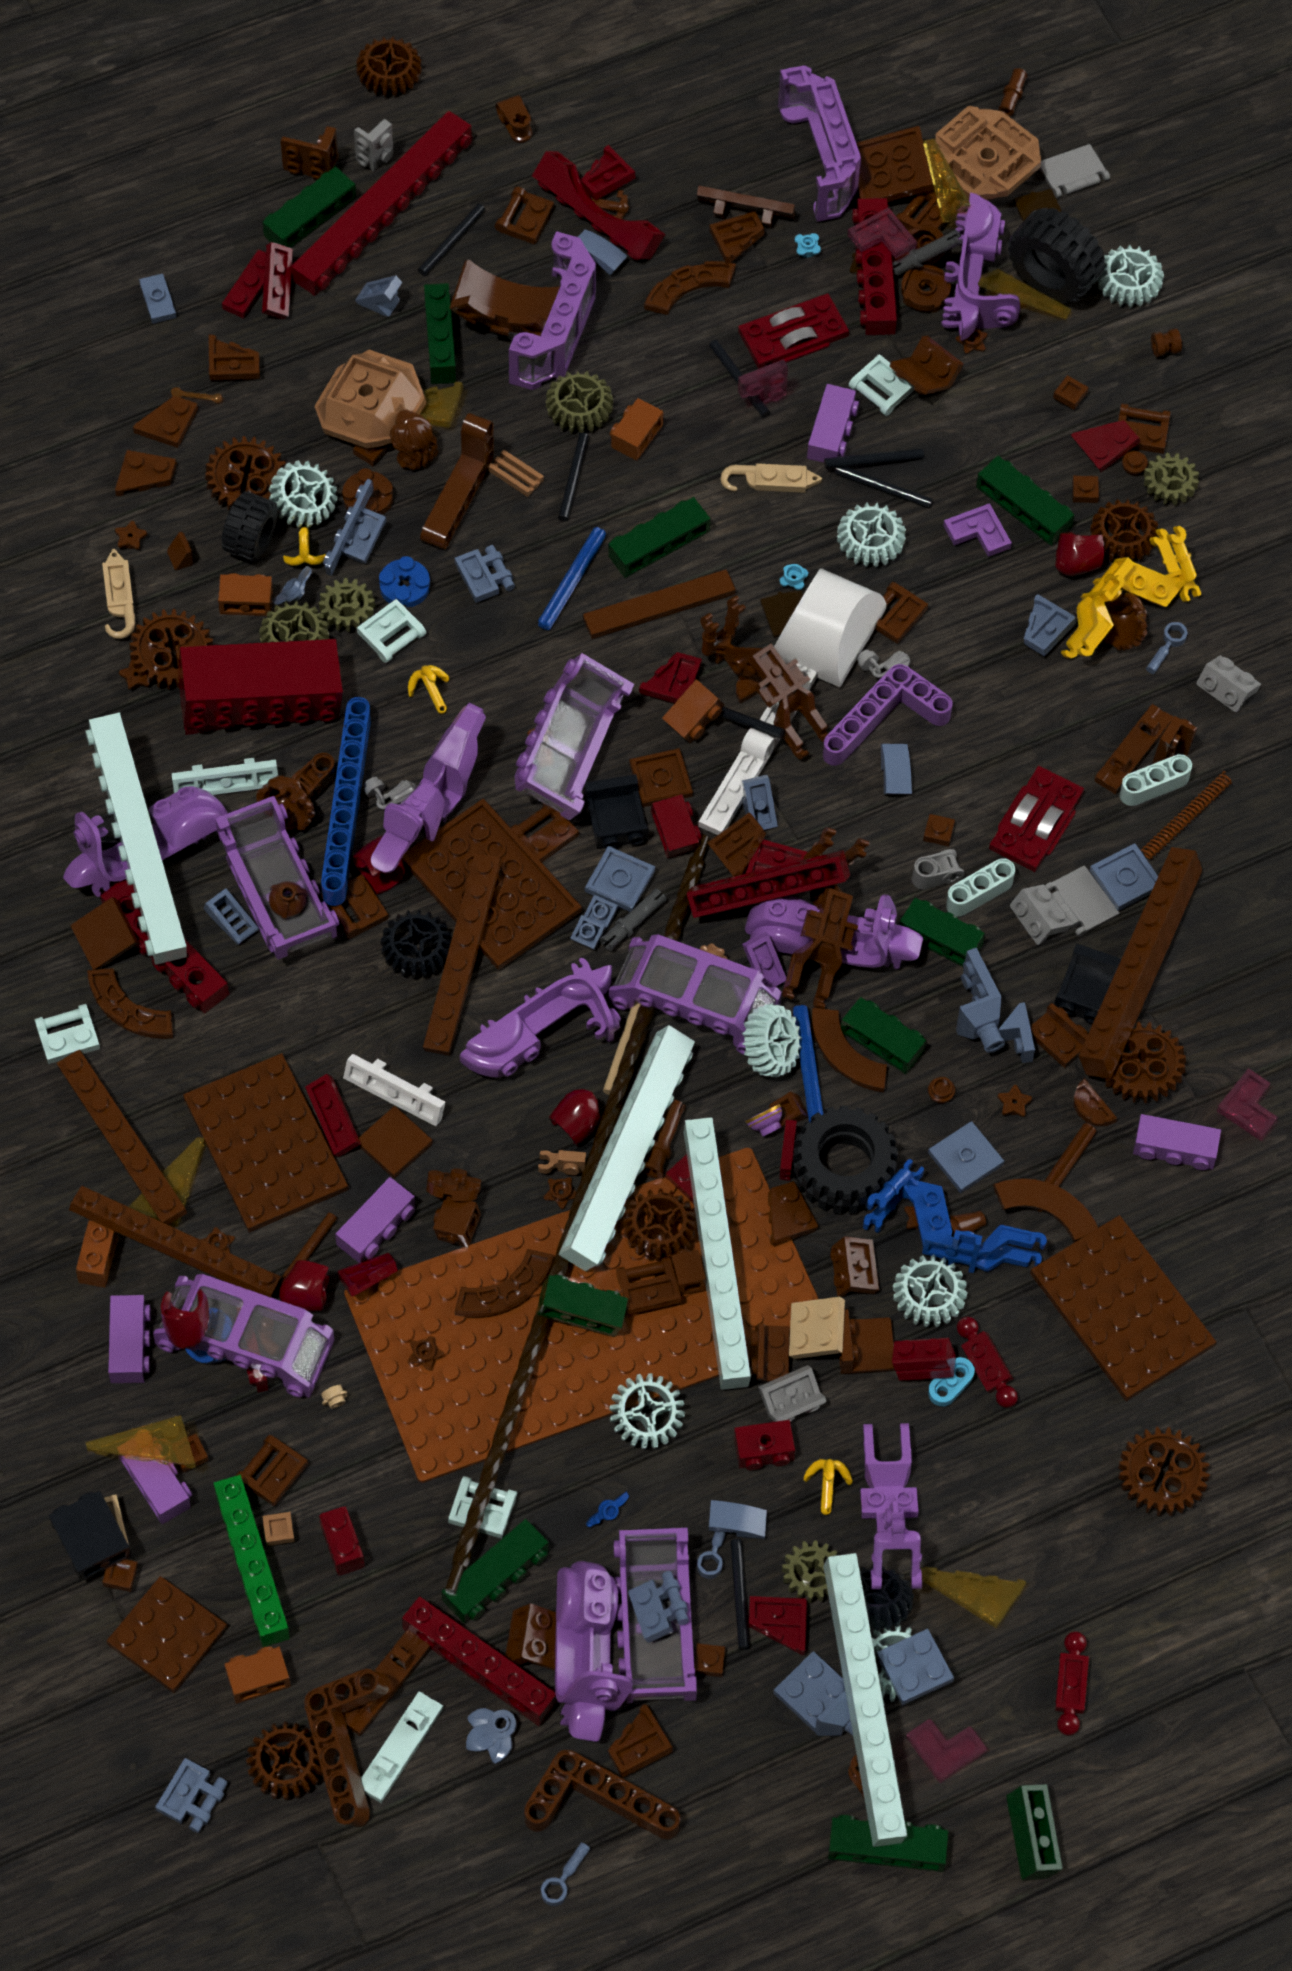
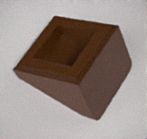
M179 532L167 550L175 570L192 566L193 563L192 550L185 534Z
M788 1092L769 1105L772 1108L780 1104L782 1109V1116L779 1120L781 1128L785 1127L786 1119L800 1122L808 1118L807 1110L800 1096L794 1092Z

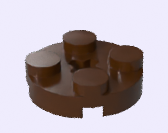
M923 265L912 272L911 270L906 272L901 285L904 304L919 311H929L931 313L940 311L941 307L945 305L944 300L950 297L951 283L944 280L945 273L943 270L932 265ZM925 285H929L930 291H923L920 287L924 288Z
M368 468L359 470L358 473L348 478L343 486L342 497L345 508L348 510L350 506L354 507L357 501L355 496L361 484L364 485L366 480L370 479L373 481L374 486L373 497L369 498L365 508L380 515L385 514L390 509L393 501L392 484L384 475L378 472H373Z
M454 1168L451 1169V1173L438 1170H430L428 1172L426 1191L435 1197L443 1199V1194L452 1195V1201H472L480 1195L481 1180L467 1176L466 1170Z

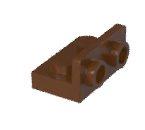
M1174 716L1159 741L1152 764L1174 756L1176 751L1187 756L1197 727L1193 726L1186 719Z
M1053 1003L1048 1005L1046 1013L1030 1026L1033 1040L1064 1068L1079 1057L1088 1036L1084 1027L1076 1025L1069 1019V1015L1061 1007L1057 1008Z
M844 1236L831 1247L830 1257L833 1261V1281L836 1286L837 1296L844 1297L850 1291L875 1294L879 1290L873 1240Z
M757 1324L755 1330H751L750 1346L754 1347V1358H750L749 1363L750 1374L754 1375V1382H770L788 1374L789 1327Z

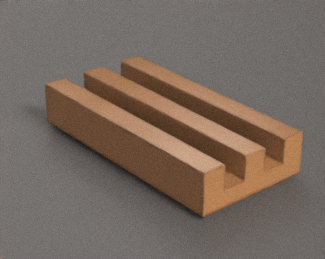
M505 450L501 452L500 457H496L493 464L491 463L488 466L489 472L527 497L544 481L542 474ZM501 466L502 468L510 472L512 476L501 470L499 467ZM519 479L522 480L523 482H525L526 484H528L530 487L528 488L527 486H525L524 484H522V483L519 482L518 480H519Z

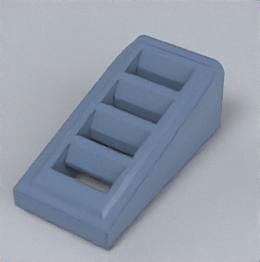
M226 888L204 905L203 909L237 945L259 930L258 926ZM225 903L227 906L219 911L217 908ZM232 910L234 914L225 919L223 915ZM239 917L241 921L232 927L229 923ZM246 925L248 929L238 935L236 931Z

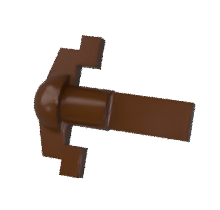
M621 190L617 194V198L621 199L620 202L597 199L595 201L592 198L601 209L617 212V215L612 216L623 219L629 210L628 196L624 195V191Z

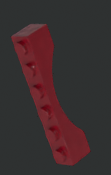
M558 151L545 152L532 175L539 181L538 185L547 191L555 193L557 195L556 199L561 203L569 204L573 207L576 215L591 221L594 229L609 235L612 243L626 248L630 257L636 260L651 259L665 234L648 220H623L601 209L584 189L576 165Z

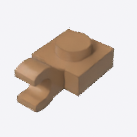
M546 1150L540 1151V1159H546L549 1163L546 1165L539 1164L538 1172L547 1174L552 1172L553 1169L558 1168V1171L567 1175L583 1173L586 1165V1152L559 1150L558 1154Z

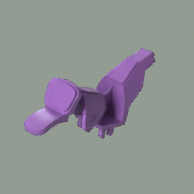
M468 703L467 706L461 709L453 723L441 737L426 763L423 779L419 785L399 805L389 803L385 807L383 827L386 832L371 856V863L375 869L383 873L393 872L404 853L418 837L423 823L426 839L433 841L440 822H446L447 816L453 812L454 808L464 797L468 779L477 758V736L486 719L482 708Z

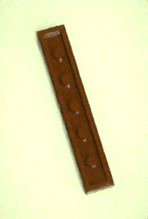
M727 569L584 613L583 620L591 639L735 595L736 590Z

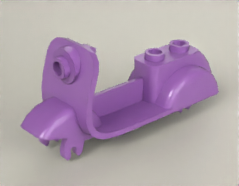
M970 192L968 210L958 213L957 218L960 220H956L958 227L955 229L960 234H963L958 238L963 240L960 265L951 261L947 262L946 270H951L953 273H945L944 280L947 282H954L957 279L958 281L956 283L955 297L944 300V303L951 305V307H943L945 313H943L942 317L946 320H943L941 325L946 328L958 327L961 341L968 338L975 331V328H999L1014 324L1018 319L1020 310L1019 297L1016 295H1002L1001 293L998 296L978 295L983 261L994 262L995 255H1000L1002 240H998V235H1003L1005 220H1000L1001 212L992 203Z
M183 787L171 796L157 801L149 808V813L154 823L152 828L161 859L163 860L192 843L197 844L199 839L202 838L204 840L208 834L217 830L215 818L223 816L228 812L214 795L198 787ZM78 812L75 814V831H73V834L82 854L69 864L63 879L73 888L92 884L94 895L100 897V888L106 892L110 889V881L115 882L126 879L125 870L128 869L127 862H122L120 859L118 846H122L121 842L102 851L100 837L105 836L108 830L104 826L98 829L97 826L102 824L104 820L99 815L90 820L85 813Z
M790 895L763 901L756 904L750 910L745 931L751 935L750 940L766 932L771 938L775 951L793 954L796 950L812 941L800 936L807 910L817 912L820 910L815 905ZM882 895L877 911L866 909L864 918L848 915L847 922L858 925V929L853 934L851 945H853L852 951L840 949L842 964L872 968L882 965L889 967L890 963H892L894 968L898 969L901 960L912 961L919 957L923 937L908 927L896 925V907L889 895Z
M579 958V963L582 967L579 968L575 963H572L573 975H568L554 982L544 990L537 987L535 989L536 995L531 999L527 995L524 996L525 1003L497 1022L488 1020V1028L482 1024L480 1028L481 1033L469 1040L466 1044V1049L460 1054V1062L469 1070L480 1075L496 1078L503 1077L504 1075L506 1077L510 1076L517 1070L519 1065L525 1061L530 1062L538 1056L541 1042L535 1035L576 1007L585 1005L593 1015V1018L587 1021L586 1028L590 1029L593 1026H599L601 1029L595 1032V1038L601 1039L605 1036L608 1042L613 1041L614 1032L620 1028L619 1022L621 1018L614 1008H608L604 998L611 985L612 966L607 965L592 971L586 959Z
M586 1561L575 1562L571 1568H560L557 1573L555 1694L559 1702L565 1703L561 1710V1715H564V1718L560 1723L564 1726L569 1725L571 1736L577 1739L598 1741L603 1730L605 1710L615 1711L623 1704L631 1692L632 1682L628 1677L612 1674L613 1667L610 1664V1632L618 1607L617 1583L602 1565Z

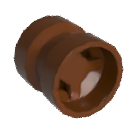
M1177 328L1170 329L1167 333L1159 331L1151 334V346L1155 357L1164 356L1169 352L1172 354L1181 353L1182 341Z

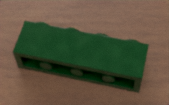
M336 166L329 172L323 173L316 182L306 186L300 194L293 199L287 200L279 210L265 218L263 221L264 237L270 242L292 248L356 199L355 183Z
M449 283L424 285L431 384L456 383Z
M997 456L978 473L976 488L1049 545L1053 546L1056 544L1061 533H1067L1072 529L1074 514L1071 509L1056 501L1048 491L1038 487L1029 476L1023 475L1016 470L1011 462Z
M694 497L682 500L674 508L658 513L652 520L644 524L636 525L632 531L623 536L618 535L613 538L608 545V557L623 577L627 578L709 533L711 518Z
M527 1519L523 1520L462 1573L455 1594L445 1591L444 1588L441 1591L442 1601L464 1624L471 1619L475 1621L484 1613V1607L491 1601L497 1602L505 1595L506 1588L512 1583L518 1584L527 1575L526 1571L529 1568L544 1562L548 1557L549 1542Z
M839 1815L838 1818L832 1817L828 1860L944 1872L948 1830H943L941 1826L933 1824L925 1825V1827H916L912 1823L904 1821L907 1836L902 1843L873 1847L868 1819L867 1821L855 1820V1817L850 1815Z

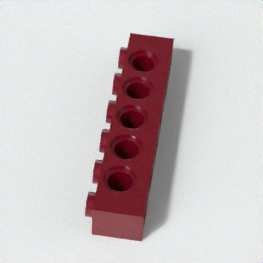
M887 198L858 199L857 209L852 210L853 224H857V229H854V244H859V249L855 250L856 264L861 266V269L857 270V284H862V290L858 291L859 305H863V310L860 311V326L865 325V335H895L897 319Z
M844 850L692 886L687 892V897L693 918L846 882L850 877V872Z
M124 879L100 895L101 903L113 897L117 899L123 912L129 909L134 910L132 913L124 914L139 942L136 948L142 955L147 954L145 941L148 940L147 933H142L140 930L138 917L142 915L140 908H134L131 893H135L133 885H128L127 880ZM186 940L187 957L155 965L153 956H149L156 970L160 973L164 971L169 977L171 985L177 991L181 989L186 994L189 1004L195 1009L198 1007L204 1014L229 995L227 982ZM178 962L185 963L180 967L174 966ZM194 980L202 981L200 984L197 985L191 983Z
M420 1596L402 1617L403 1630H410L429 1644L431 1650L539 1727L557 1705L555 1692Z

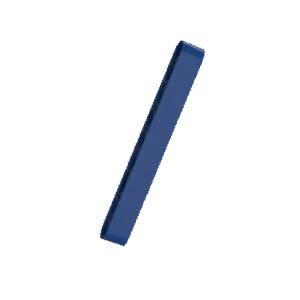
M362 697L350 699L345 712L321 878L323 900L331 906L342 904L347 895L371 725L370 705Z

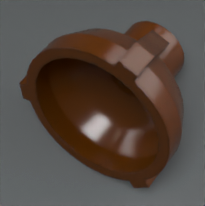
M291 881L280 882L270 887V908L276 915L282 917V920L295 917L303 911L306 904V896H308L306 889H302L300 885ZM290 891L293 895L286 898L283 896V893Z

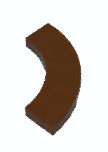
M706 261L704 264L681 267L671 272L670 276L655 285L644 303V309L668 315L675 302L693 290L714 286L729 288L736 264H726L722 261Z
M114 968L87 970L90 989L95 1001L114 1023L123 1029L141 1036L173 1039L171 1011L153 1010L136 1005L130 1001L118 985Z
M812 1008L814 1038L828 1064L836 1072H840L850 1079L852 1083L869 1090L884 1092L887 1064L869 1060L850 1046L842 1033L838 1010Z
M1011 1179L993 1185L1003 1210L1015 1207H1029L1046 1211L1065 1227L1073 1241L1083 1238L1098 1228L1092 1215L1084 1205L1073 1195L1056 1185L1036 1179Z
M527 1249L526 1255L519 1267L502 1283L480 1288L461 1287L454 1314L463 1317H483L499 1314L516 1307L528 1299L541 1286L550 1271L554 1254Z

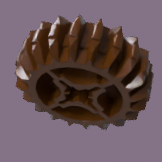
M383 36L379 42L373 39L372 45L366 44L364 50H360L356 61L358 67L357 75L360 78L361 84L366 85L367 91L374 90L375 95L381 92L384 97L387 94H393L396 97L397 92L405 94L406 89L412 90L414 84L418 83L422 72L421 58L418 56L417 49L412 48L411 42L404 44L403 38L395 41L393 36L390 40H386Z
M1117 499L1114 505L1108 502L1105 508L1100 507L1098 513L1093 516L1090 531L1091 535H1102L1104 556L1109 555L1110 562L1115 558L1129 557L1133 562L1134 558L1141 562L1144 555L1149 556L1151 550L1155 547L1149 539L1151 537H1158L1156 533L1158 521L1154 520V513H1148L1147 506L1140 508L1138 501L1133 505L1130 504L1129 499L1125 503H1121ZM1137 526L1141 528L1144 536L1139 534V530L1136 528ZM1105 527L1110 529L1111 537L1107 534Z
M662 1188L659 1189L656 1195H654L651 1189L648 1191L647 1197L639 1194L638 1202L631 1200L630 1209L625 1210L624 1216L626 1218L622 1222V1226L626 1228L623 1233L624 1237L629 1238V1247L636 1246L635 1252L637 1255L645 1251L646 1259H649L651 1254H653L657 1261L661 1259V1255L671 1259L672 1252L676 1254L682 1250L681 1248L688 1249L689 1241L694 1240L695 1233L693 1231L696 1230L697 1223L694 1221L695 1213L690 1211V1203L683 1204L684 1198L682 1195L674 1198L672 1190L668 1195H663ZM646 1214L648 1222L639 1230L637 1223L641 1216ZM680 1220L682 1227L673 1236L671 1228L675 1226L676 1221Z
M285 1721L282 1724L283 1729H278L277 1725L273 1723L271 1725V1733L266 1729L261 1730L263 1739L254 1737L253 1743L255 1746L248 1748V1753L251 1757L247 1758L246 1762L251 1767L248 1770L249 1776L255 1777L253 1784L255 1786L262 1785L261 1792L263 1794L268 1793L272 1789V1798L276 1799L279 1792L283 1793V1799L288 1800V1793L294 1792L295 1798L300 1797L299 1789L301 1788L304 1792L309 1793L310 1786L308 1782L317 1785L318 1778L316 1775H322L323 1773L313 1736L309 1737L310 1729L305 1728L299 1732L300 1726L298 1723H295L293 1728L289 1729L288 1722ZM281 1742H290L284 1747L275 1745ZM301 1747L309 1755V1762L306 1768L297 1759ZM265 1753L274 1762L270 1775L262 1767ZM286 1757H289L291 1759L289 1764H281V1758L286 1760ZM286 1775L295 1776L293 1779L281 1780Z

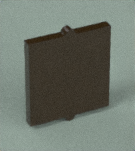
M1052 188L1036 193L1031 191L1030 194L1014 198L1013 200L1022 222L1031 212L1041 208H1054L1058 212L1062 211Z
M801 590L785 593L778 592L777 595L760 599L773 638L780 637L803 597Z

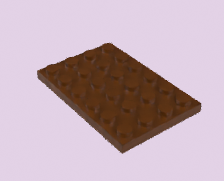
M484 798L439 828L433 841L425 838L406 851L401 858L402 863L455 922H457L475 853L501 858L502 863L479 949L498 971L582 912V907Z
M282 1053L183 1094L184 1101L248 1233L348 1191V1185Z
M1120 1215L1043 1261L1030 1271L1031 1276L1126 1402L1216 1345V1340Z

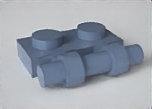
M494 545L486 547L487 555L481 556L479 550L476 549L455 557V565L475 603L499 594L498 584L504 585L506 591H511L515 588L512 581L513 575L509 569L505 568L503 564L504 559L501 553L496 551ZM488 567H494L497 573L491 574Z
M666 1571L661 1575L664 1583L659 1588L652 1579L628 1591L643 1637L648 1643L673 1632L670 1621L677 1619L679 1625L689 1622L686 1614L688 1612L686 1602L681 1600L679 1594L680 1585L678 1580L674 1579L671 1571ZM669 1597L671 1605L666 1609L663 1600Z
M184 1758L156 1805V1811L180 1824L187 1814L192 1816L194 1819L189 1828L199 1833L203 1824L207 1825L210 1820V1812L216 1802H220L223 1798V1790L228 1782L218 1777L214 1785L207 1783L210 1771ZM202 1792L207 1797L199 1808L193 1805L199 1793Z

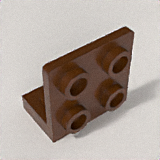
M327 126L324 134L319 135L317 145L287 137L281 138L284 170L293 174L299 173L319 179L323 173L329 172L336 166L338 160L336 128Z
M926 335L922 336L911 357L891 361L889 367L895 371L899 378L910 382L918 393L930 394L950 389L964 364Z
M845 1309L842 1353H839L841 1374L895 1370L892 1364L894 1344L891 1319L889 1317L849 1319L848 1309Z
M531 1603L513 1610L505 1657L517 1666L531 1662L555 1671L556 1612Z

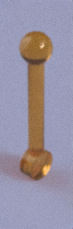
M174 387L171 390L172 397L186 396L213 400L215 403H220L223 399L219 393L208 395L181 391L178 387Z

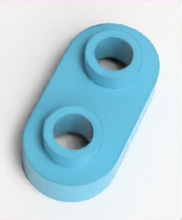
M956 1358L953 1377L935 1378L930 1383L928 1396L931 1402L937 1406L950 1405L972 1382L975 1372L973 1364L966 1358ZM960 1371L963 1372L965 1376L960 1378L957 1377L955 1373ZM945 1391L947 1395L941 1397L937 1394V1392Z

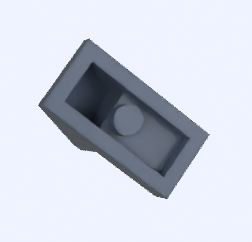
M397 276L367 282L355 301L361 306L388 317L400 301L397 296V290L402 281Z
M763 775L742 780L745 798L742 804L745 813L748 814L750 812L764 830L778 827L769 777Z
M1024 1002L1018 1004L998 1031L1004 1041L1014 1040L1016 1054L1021 1055L1022 1063L1033 1062L1035 1048Z

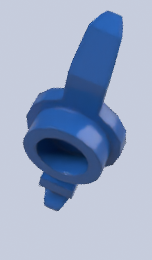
M627 1491L613 1501L610 1499L602 1501L598 1507V1512L588 1519L586 1526L591 1527L599 1524L602 1519L612 1520L616 1518L619 1512L618 1508L629 1498Z

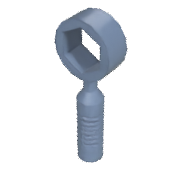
M1172 622L1165 627L1163 637L1166 644L1159 648L1146 667L1149 673L1154 674L1168 655L1170 646L1178 647L1185 643L1187 629L1182 623ZM1170 630L1180 631L1182 637L1180 639L1171 638L1168 633Z
M715 1531L712 1539V1551L704 1552L699 1556L697 1570L702 1577L712 1579L721 1573L723 1562L719 1554H717V1550L722 1546L726 1532ZM713 1558L718 1563L717 1570L707 1572L701 1566L702 1561Z
M582 1842L579 1844L564 1866L560 1879L549 1878L542 1884L541 1897L547 1905L558 1906L565 1901L567 1887L564 1882L567 1877L574 1874L590 1850L586 1844ZM549 1885H560L563 1893L559 1899H548L545 1891Z

